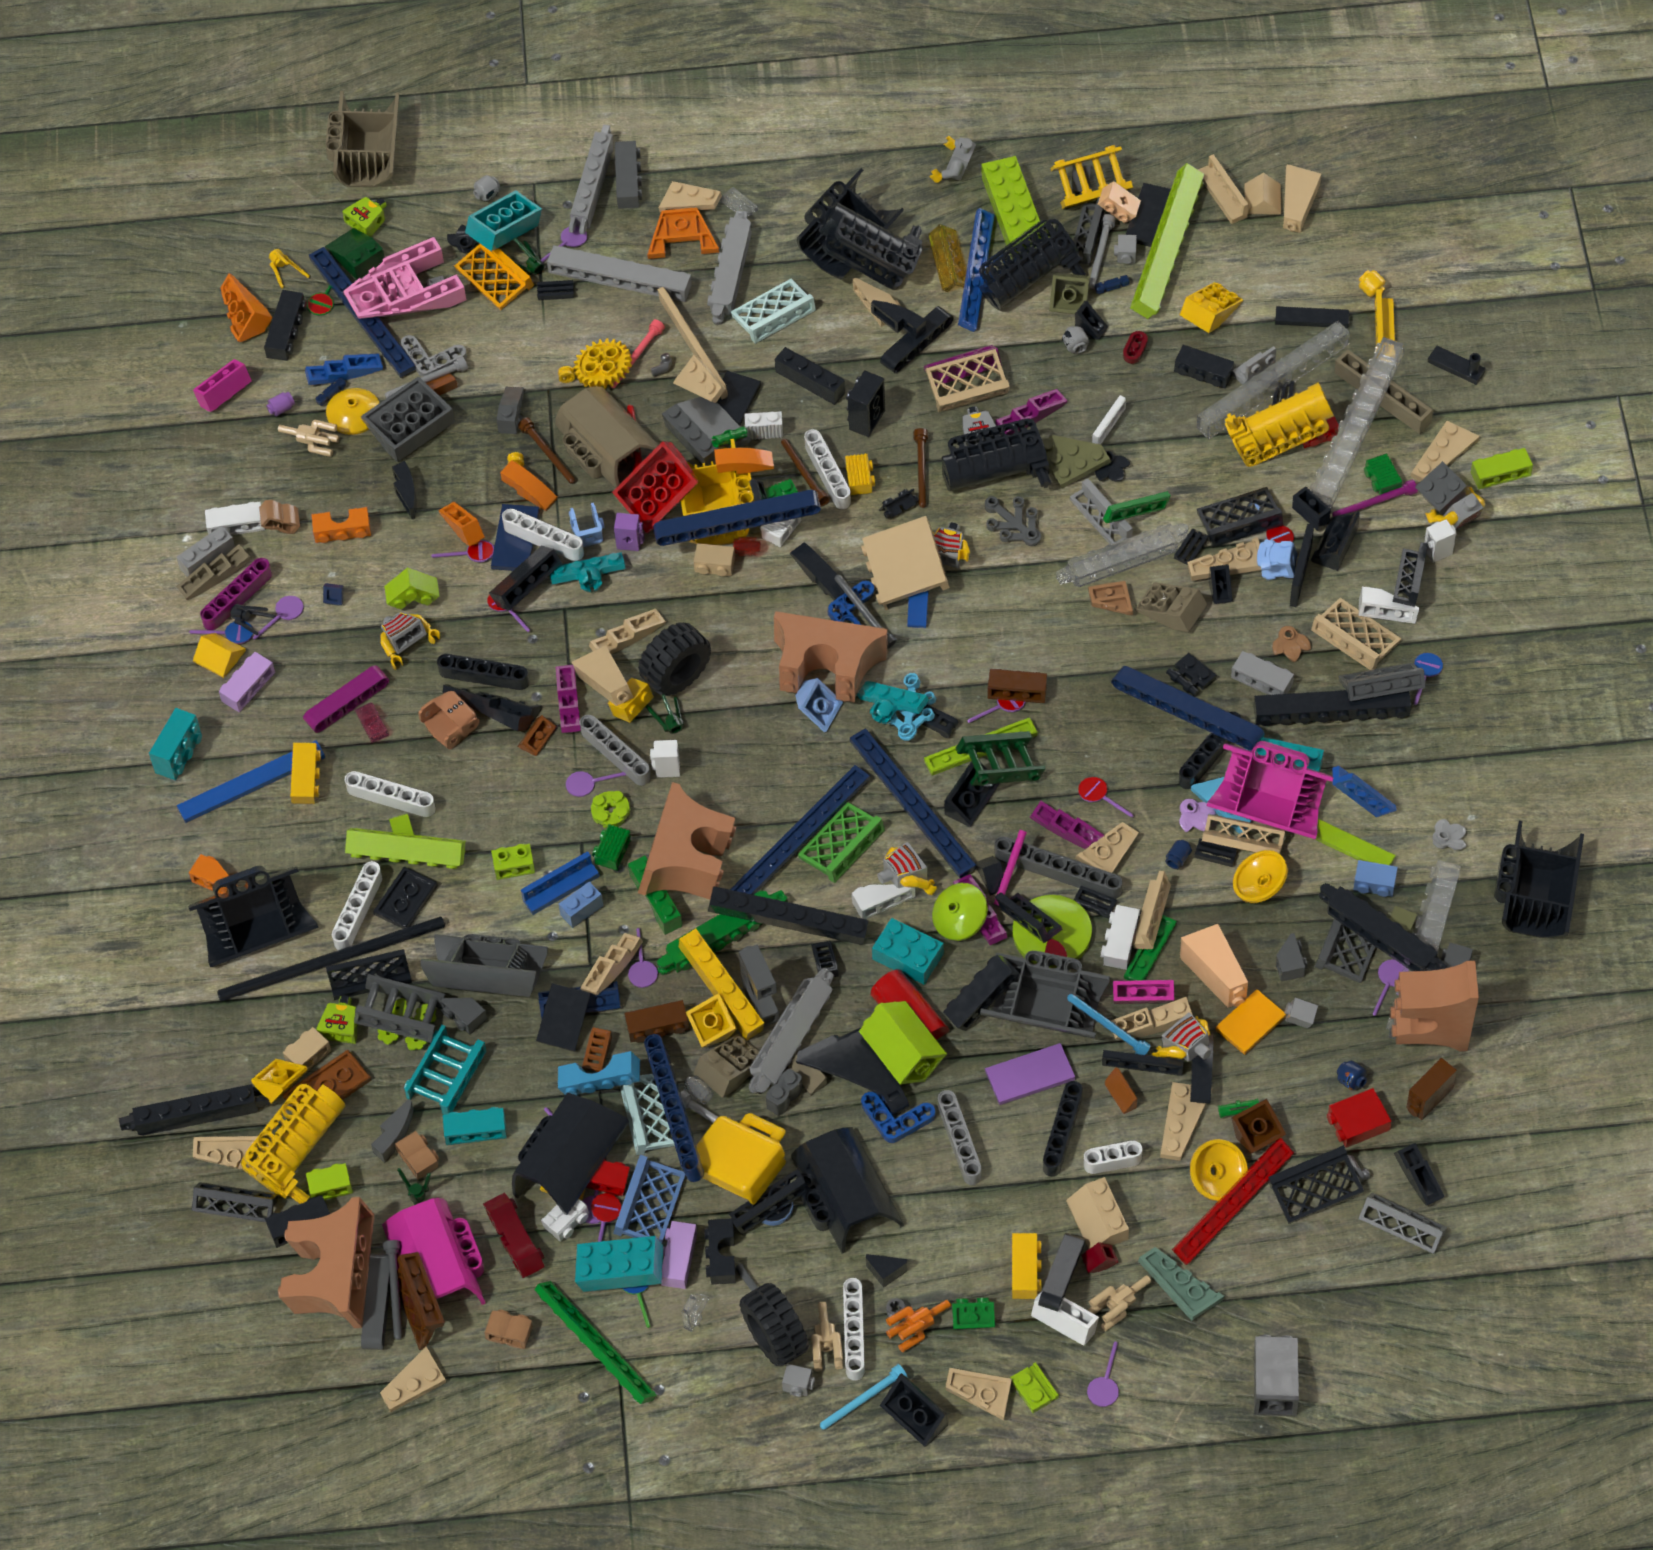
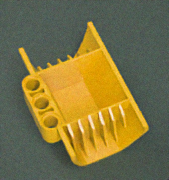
M730 439L731 448H736L734 439ZM711 461L709 466H705V463H703V467L698 468L696 464L693 466L687 462L699 483L681 500L683 516L755 501L749 483L752 480L751 473L738 475L737 471L718 473L716 464L714 465L713 461ZM749 528L690 540L689 542L710 545L738 543L748 535Z

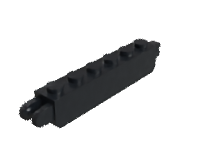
M1328 883L1320 886L1319 897L1328 904V915L1409 970L1432 971L1447 968V965L1437 957L1438 952L1433 946L1425 944L1418 936L1407 932L1399 923L1388 919L1383 912L1375 910L1368 902L1357 898L1352 891L1341 886L1337 889Z
M250 1084L132 1108L133 1112L129 1113V1116L119 1118V1124L122 1131H137L138 1135L144 1136L253 1114L258 1111L257 1107L271 1103L265 1096L256 1098V1096L263 1094Z

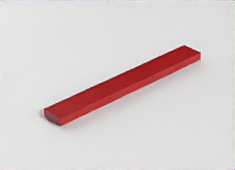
M1282 1138L1277 1139L1172 1248V1251L1185 1265L1189 1264L1268 1181V1177L1274 1175L1294 1154Z

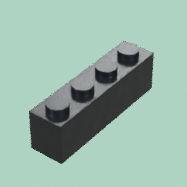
M282 290L264 345L266 358L288 361L289 355L293 353V342L298 337V326L302 324L303 320L302 313L307 308V300H305L303 292Z
M784 347L774 359L776 373L833 405H836L845 394L844 379L787 347Z
M541 545L492 589L489 594L497 607L510 611L562 564V561L553 548Z
M1000 955L991 957L987 962V966L974 975L971 983L960 990V994L956 999L951 1000L947 1004V1008L943 1013L958 1029L966 1031L981 1016V1009L986 1010L1020 973L1005 957Z

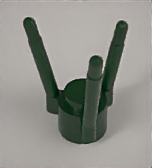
M514 238V241L529 257L526 261L527 267L516 264L529 275L532 273L535 275L539 274L544 269V262L539 259L526 240L523 241L524 246L517 238Z
M662 695L669 714L665 718V723L648 704L645 706L660 723L665 732L669 731L670 734H675L683 729L684 722L681 717L677 697H674L676 714H673L666 696Z
M398 1168L397 1171L406 1185L408 1196L413 1204L416 1205L423 1202L426 1192L429 1191L428 1186L431 1173H427L423 1186L418 1183L411 1185L401 1168Z

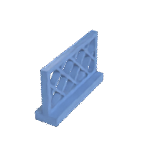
M640 1155L613 1234L618 1236L624 1234L633 1238L650 1236L648 1230L657 1227L660 1232L658 1240L662 1243L685 1173L647 1160L648 1157ZM649 1167L657 1169L660 1176L651 1179L647 1173ZM675 1175L680 1178L678 1183L670 1186L666 1177ZM663 1179L667 1188L657 1191L653 1183ZM650 1185L654 1193L645 1197L641 1189ZM669 1191L673 1199L664 1204L660 1195ZM657 1197L661 1205L651 1209L647 1201ZM644 1202L648 1211L638 1215L635 1207ZM663 1209L667 1217L658 1222L654 1213ZM651 1215L654 1224L645 1227L641 1218ZM638 1221L642 1229L637 1232L629 1230L630 1223Z

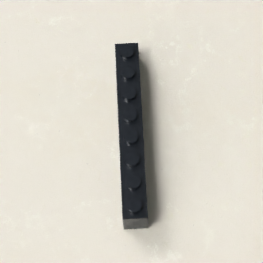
M1340 690L1254 696L1253 707L1255 724L1269 726L1272 724L1288 725L1290 723H1325L1338 720L1343 722L1371 718H1404L1410 716L1411 700L1409 691L1350 701L1348 699V692Z
M713 886L708 912L863 945L868 925L867 919Z

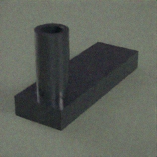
M1436 346L1428 357V363L1475 385L1478 384L1486 369L1480 366L1481 356L1478 353H1472L1469 360L1440 346Z

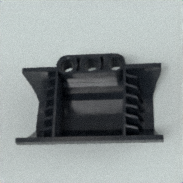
M862 168L846 185L842 181H836L805 213L804 219L809 225L797 237L799 249L822 271L838 279H842L851 267L828 255L823 250L822 246L826 236L819 232V228L830 207L837 201L886 230L904 211L903 208L897 210H875L872 207L873 204L869 205L866 202L867 198L862 199L860 197L861 193H856L857 180L864 171ZM848 251L843 252L845 256L851 258V254Z
M1518 821L1515 844H1509L1503 848L1494 890V898L1500 903H1505L1502 925L1509 932L1538 938L1568 936L1584 834L1580 833V836L1572 843L1557 851H1552L1551 847L1549 850H1543V846L1540 849H1536L1534 844L1530 848L1526 847L1522 837L1523 821Z
M263 866L252 867L217 880L212 887L214 896L188 906L189 911L197 909L206 935L210 968L319 928L316 921L300 902L290 877L291 874L299 872L297 867H291L269 875ZM259 873L265 874L262 880L255 879ZM240 880L246 881L244 886H236ZM221 887H226L227 891L225 893H218Z
M567 1092L553 1115L546 1116L540 1121L519 1152L518 1160L520 1164L512 1175V1192L514 1197L519 1198L531 1180L540 1184L553 1198L563 1214L568 1215L626 1128L629 1120L601 1104Z
M853 1127L834 1129L806 1141L791 1154L796 1168L800 1171L806 1183L810 1184L811 1190L800 1196V1199L816 1229L819 1231L829 1230L841 1254L845 1253L846 1238L852 1225L880 1215L895 1221L900 1228L904 1226ZM811 1200L819 1201L815 1204L810 1203ZM827 1217V1219L823 1221L819 1220L818 1218Z

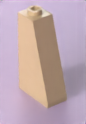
M1287 164L1284 194V229L1301 232L1320 187L1321 173Z
M606 645L572 661L578 677L615 706L633 698L627 682Z

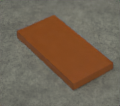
M346 1050L287 1090L282 1096L286 1101L296 1087L301 1084H307L316 1091L323 1084L344 1100L370 1082L371 1077L351 1052ZM303 1096L297 1098L296 1101L299 1103ZM289 1104V1106L294 1108L297 1112L296 1107L294 1105L291 1106V1104Z

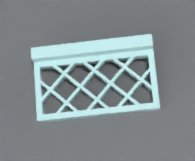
M789 279L731 311V316L750 334L751 340L756 344L814 312L816 309L813 296L811 294L807 295L792 279ZM790 286L793 288L792 292L784 291V289ZM771 296H778L777 300H771L769 298ZM782 296L791 297L790 301L781 300ZM794 297H802L799 300L794 301ZM757 304H763L762 308H754ZM767 305H776L775 309L766 308ZM779 305L786 306L782 309H779ZM742 312L748 313L747 317L739 316V314ZM752 313H761L760 317H751ZM764 314H771L768 317L763 318ZM749 322H757L751 326L748 325Z
M653 1074L640 1075V1081L638 1082L647 1085L642 1092L634 1087V1083L637 1082H633L631 1085H619L636 1155L645 1154L646 1150L675 1146L674 1141L666 1137L670 1128L668 1122L661 1119L665 1112L663 1105L657 1101L660 1095L657 1086L652 1084L655 1081ZM649 1087L658 1092L654 1099L645 1094ZM641 1098L651 1103L647 1109L639 1105L638 1102ZM654 1105L663 1110L659 1117L650 1112ZM646 1115L655 1120L651 1127L643 1123ZM658 1122L667 1127L664 1134L654 1129ZM652 1133L660 1139L658 1142L649 1143L647 1137Z

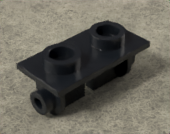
M913 488L909 491L904 489L897 494V498L892 499L890 497L882 502L883 505L879 511L884 509L885 512L883 514L885 518L892 519L902 513L900 505H902L905 511L917 505L919 500L916 495H912L915 489Z

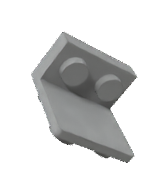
M1273 346L1263 354L1261 352L1234 369L1232 375L1246 389L1256 385L1263 377L1271 375L1275 370L1276 348Z

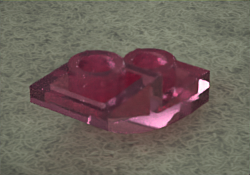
M372 702L355 709V713L371 743L389 736L388 730Z

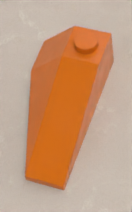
M229 273L220 289L224 304L228 306L229 312L227 317L232 322L230 326L231 332L238 342H243L263 333L273 317L267 308Z

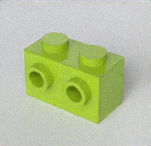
M518 844L513 847H500L496 850H491L496 880L535 873L530 844Z

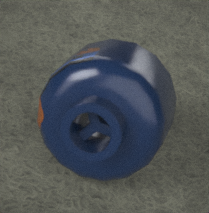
M1352 1060L1343 1062L1338 1067L1337 1079L1339 1083L1349 1090L1354 1091L1366 1085L1367 1071L1357 1062Z

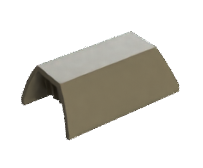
M340 91L338 111L331 112L328 116L326 153L327 159L334 162L333 175L344 186L377 187L393 177L399 93H396L393 102L385 112H381L380 109H378V112H373L372 109H370V112H365V109H362V111H357V109L350 111L344 91Z
M603 387L585 388L560 407L555 418V426L564 435L563 444L567 453L590 477L599 478L603 475L615 489L620 485L617 476V467H620L619 462L623 461L626 463V457L633 458L632 453L634 451L639 453L640 447L654 450L659 445Z

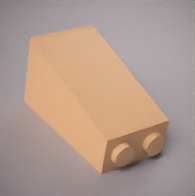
M1216 924L1181 937V960L1227 1008L1237 1007L1245 1002L1248 981L1219 925Z

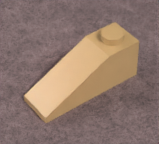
M858 278L853 279V291L870 313L873 300L900 306L899 302L894 300L890 294ZM872 314V316L875 318V320L881 327L886 325L884 322H882L880 319H878L875 315Z

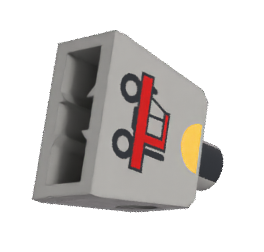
M976 406L969 407L967 409L968 415L962 417L963 434L996 426L989 412H979ZM973 439L969 443L975 445L979 443V440Z

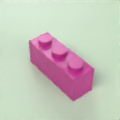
M233 359L194 388L193 392L200 407L212 412L226 400L232 398L238 391L244 389L252 380L245 364Z
M1174 980L1113 981L1114 1004L1173 1002Z

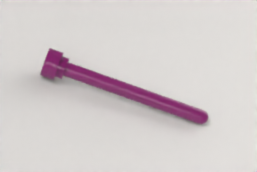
M1413 479L1406 481L1398 489L1334 511L1332 517L1359 511L1403 494H1409L1410 496L1417 494L1416 483Z

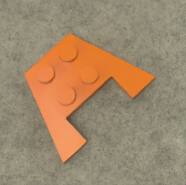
M697 207L662 210L647 257L648 259L665 258L664 243L700 240L701 254L719 253V247Z

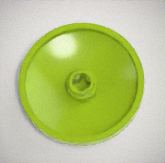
M1044 895L1030 900L1033 905L1061 925L1063 930L1051 939L1057 940L1064 946L1067 957L1077 960L1081 958L1087 951L1092 937V925L1085 909L1076 901L1061 895ZM1016 921L1013 922L1014 944L1024 958L1032 950L1045 952L1047 942H1041ZM1046 927L1045 929L1048 932L1053 927ZM1031 961L1033 964L1038 963L1037 961ZM1050 965V966H1049V968H1057V967H1058V966H1056V965Z

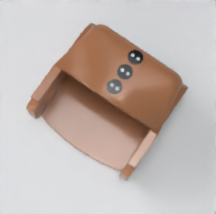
M448 691L432 699L422 706L418 712L419 720L422 723L424 722L431 735L448 749H453L479 725V719L476 717L475 712L454 691Z

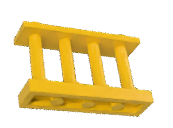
M1115 145L1106 147L1105 151L1066 162L1064 159L1054 162L1055 165L1050 168L1051 172L1059 171L1066 195L1065 199L1060 202L1062 209L1094 201L1100 197L1102 189L1108 185L1106 184L1099 161L1101 157L1109 156L1117 184L1127 191L1133 188L1131 181L1126 182L1123 179L1116 153L1122 150L1121 146L1115 147ZM1091 160L1099 183V190L1096 191L1089 189L1082 163ZM1073 165L1076 167L1083 190L1082 194L1078 196L1072 193L1065 169Z

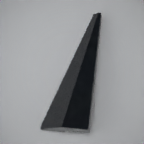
M449 684L443 685V693L454 691L469 707L517 732L528 730L542 709V705L538 704L529 706L525 704V701L516 702L507 699V697L480 691L474 694L468 692L466 688L458 689Z

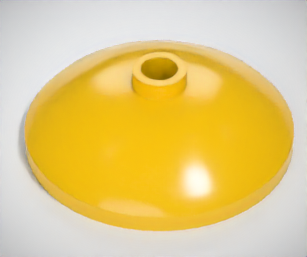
M345 389L330 399L326 408L327 420L329 423L337 424L336 431L348 435L364 433L369 428L363 422L361 416L380 402L372 392L366 389Z
M1271 850L1259 851L1247 857L1238 866L1233 877V889L1237 896L1248 903L1262 902L1274 896L1282 888L1287 878L1288 866L1285 859L1279 853Z
M1222 1139L1210 1140L1200 1145L1194 1152L1190 1162V1176L1195 1188L1201 1195L1213 1201H1219L1248 1170L1246 1159L1241 1150L1233 1143ZM1211 1168L1215 1170L1214 1175L1211 1173Z

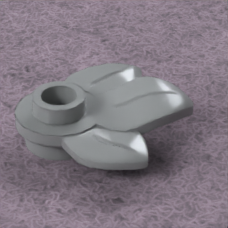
M1441 819L1435 824L1432 840L1437 848L1444 849L1448 846L1454 850H1461L1466 847L1465 842L1461 840L1466 833L1464 826L1460 824L1450 825L1446 819Z

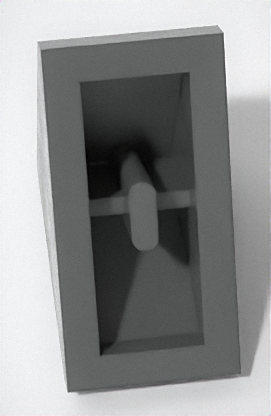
M1082 163L1090 189L1091 164ZM1073 165L1072 193L1082 194L1083 190L1075 165Z

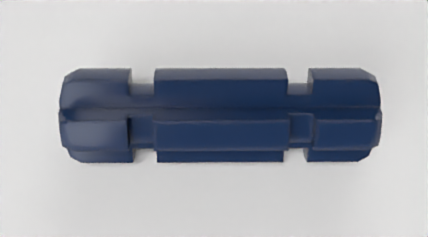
M1123 275L1119 279L1116 277L1106 280L1104 283H1096L1094 288L1096 293L1100 294L1104 290L1107 292L1120 288L1121 285L1122 287L1130 284L1127 275Z
M341 377L335 380V384L332 383L322 392L323 394H319L315 398L316 403L320 406L327 403L326 400H330L339 392V389L342 390L346 386L345 380Z

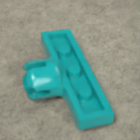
M622 552L611 553L605 556L560 565L550 574L552 585L578 580L581 589L591 592L590 587L597 591L602 585L601 575L626 569Z
M866 681L857 693L860 700L874 703L869 712L876 722L882 724L889 723L897 710L920 714L929 701L925 694L871 681Z

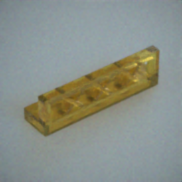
M939 224L928 235L942 290L949 292L955 285L964 288L966 268L956 230Z

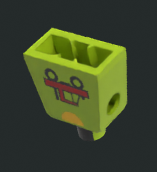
M364 197L342 211L344 222L371 237L385 221L383 209L387 204L382 198L373 202L369 198Z
M340 996L338 1004H327L316 1029L326 1040L356 1044L357 1024L354 1023L356 1007L350 1006L352 1000L350 997Z

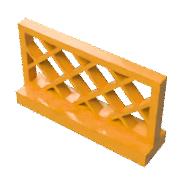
M479 244L454 265L459 273L500 310L526 288L530 290L534 286L531 277L499 248L491 252L482 244ZM482 250L485 253V258L476 259V254ZM495 262L496 269H487V263ZM466 263H472L471 270H463L461 267ZM475 263H484V269L475 270ZM495 273V280H486V274ZM499 273H507V279H498ZM474 274H483V280L475 281ZM510 283H518L520 285L516 290H510ZM494 284V291H486L485 285ZM498 284H507L506 290L497 291ZM497 295H506V299L501 303L496 300Z

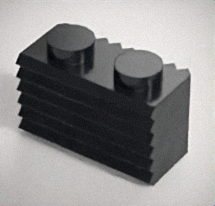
M1308 487L1302 488L1293 495L1292 508L1309 524L1314 525L1317 531L1330 522L1331 508H1328V505L1323 503L1321 498L1315 496Z

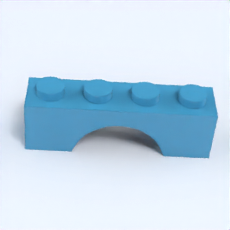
M632 1051L613 1055L611 1061L603 1070L593 1074L586 1073L577 1063L558 1066V1089L564 1095L567 1092L574 1095L593 1093L596 1090L612 1089L614 1086L631 1085L633 1082L640 1081V1059Z

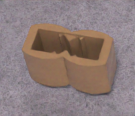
M265 500L259 507L260 521L263 528L278 530L286 534H294L299 529L300 520L297 507L291 504H281L274 500Z
M415 1131L395 1143V1147L413 1175L419 1180L427 1175V1173L438 1168L439 1157L433 1149L430 1151L427 1147L428 1142L424 1135H419Z
M505 1310L492 1311L485 1330V1339L525 1349L533 1327L532 1320L521 1314L512 1316Z

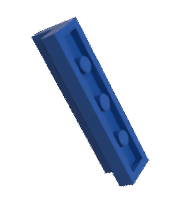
M1340 766L1332 768L1333 785L1375 817L1396 811L1395 804L1354 773H1348Z
M589 852L583 853L521 889L522 900L532 915L580 889L589 881L592 882L600 877L599 872L592 864Z

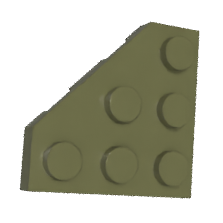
M1056 435L1042 440L1049 467L1061 488L1111 463L1109 456L1100 444Z

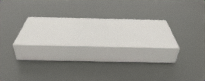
M1120 395L1093 433L1092 443L1102 444L1126 408L1125 397Z

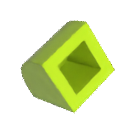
M407 813L389 818L392 832L414 835Z

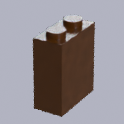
M1440 1058L1409 1089L1406 1108L1412 1116L1418 1117L1421 1120L1454 1088L1457 1070L1443 1058Z

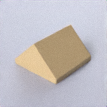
M1265 173L1245 183V200L1248 203V214H1281L1280 183Z

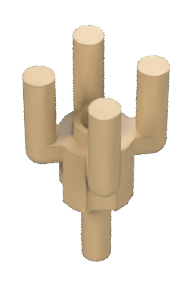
M313 420L311 426L302 424L299 425L298 429L284 425L278 426V432L295 435L297 442L308 444L309 452L332 457L333 450L318 447L317 443L329 446L330 441L338 443L340 440L338 435L320 432L319 428L334 432L337 430V424Z
M1146 1275L1131 1287L1123 1284L1116 1290L1114 1287L1109 1286L1089 1301L1091 1307L1087 1311L1096 1314L1108 1306L1110 1311L1102 1316L1105 1322L1101 1324L1102 1329L1106 1332L1127 1316L1126 1309L1136 1301L1134 1294L1148 1285L1151 1279Z
M819 1302L820 1323L814 1326L815 1334L811 1337L814 1371H822L821 1351L829 1352L833 1350L835 1369H843L840 1333L835 1331V1324L828 1322L826 1302Z

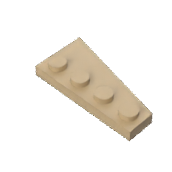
M1446 421L1411 472V477L1421 482L1442 461L1447 466L1451 465L1473 443L1476 444L1480 436Z
M1258 537L1253 538L1251 542L1246 544L1244 542L1236 544L1235 548L1229 550L1226 548L1222 549L1213 556L1208 554L1189 561L1188 570L1191 581L1209 578V567L1229 564L1230 575L1261 570V567L1257 564V552L1260 546Z
M1172 1082L1160 1158L1181 1161L1191 1135L1206 1107V1103L1190 1102L1189 1084Z

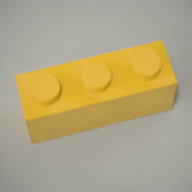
M293 743L290 794L292 804H315V797H319V786H316V779H320V768H317V761L321 760V750H317L316 743Z
M1012 1233V1299H1035L1037 1291H1041V1279H1037V1272H1041V1260H1037V1253H1041V1241H1037V1233Z

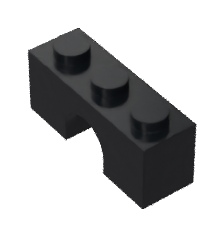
M733 1218L708 1220V1227L704 1228L705 1240H709V1246H705V1256L710 1261V1265H706V1278L710 1277L711 1285L736 1283L734 1256H723L719 1253L726 1246H735Z

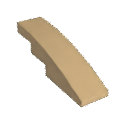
M656 609L625 619L623 625L607 630L606 636L590 641L589 647L592 651H595L606 645L610 654L616 653L648 636L663 626L666 621Z
M624 933L617 946L612 944L605 957L599 956L580 989L596 995L601 993L631 961L643 943L642 939Z

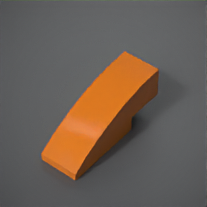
M723 448L714 450L718 473L737 471L738 475L774 469L771 451L753 448Z
M513 460L500 472L501 480L516 489L518 495L545 511L557 500V496L544 483Z

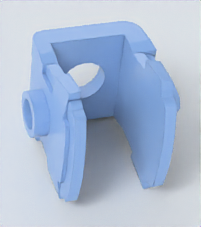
M591 503V510L595 528L579 531L574 509L570 508L569 511L572 531L581 538L583 547L603 542L602 529L605 526L603 518L598 517L594 503Z
M1265 539L1264 542L1260 543L1257 552V564L1261 567L1263 578L1266 580L1283 576L1294 578L1298 553L1293 542L1281 541V543H1275L1274 540Z

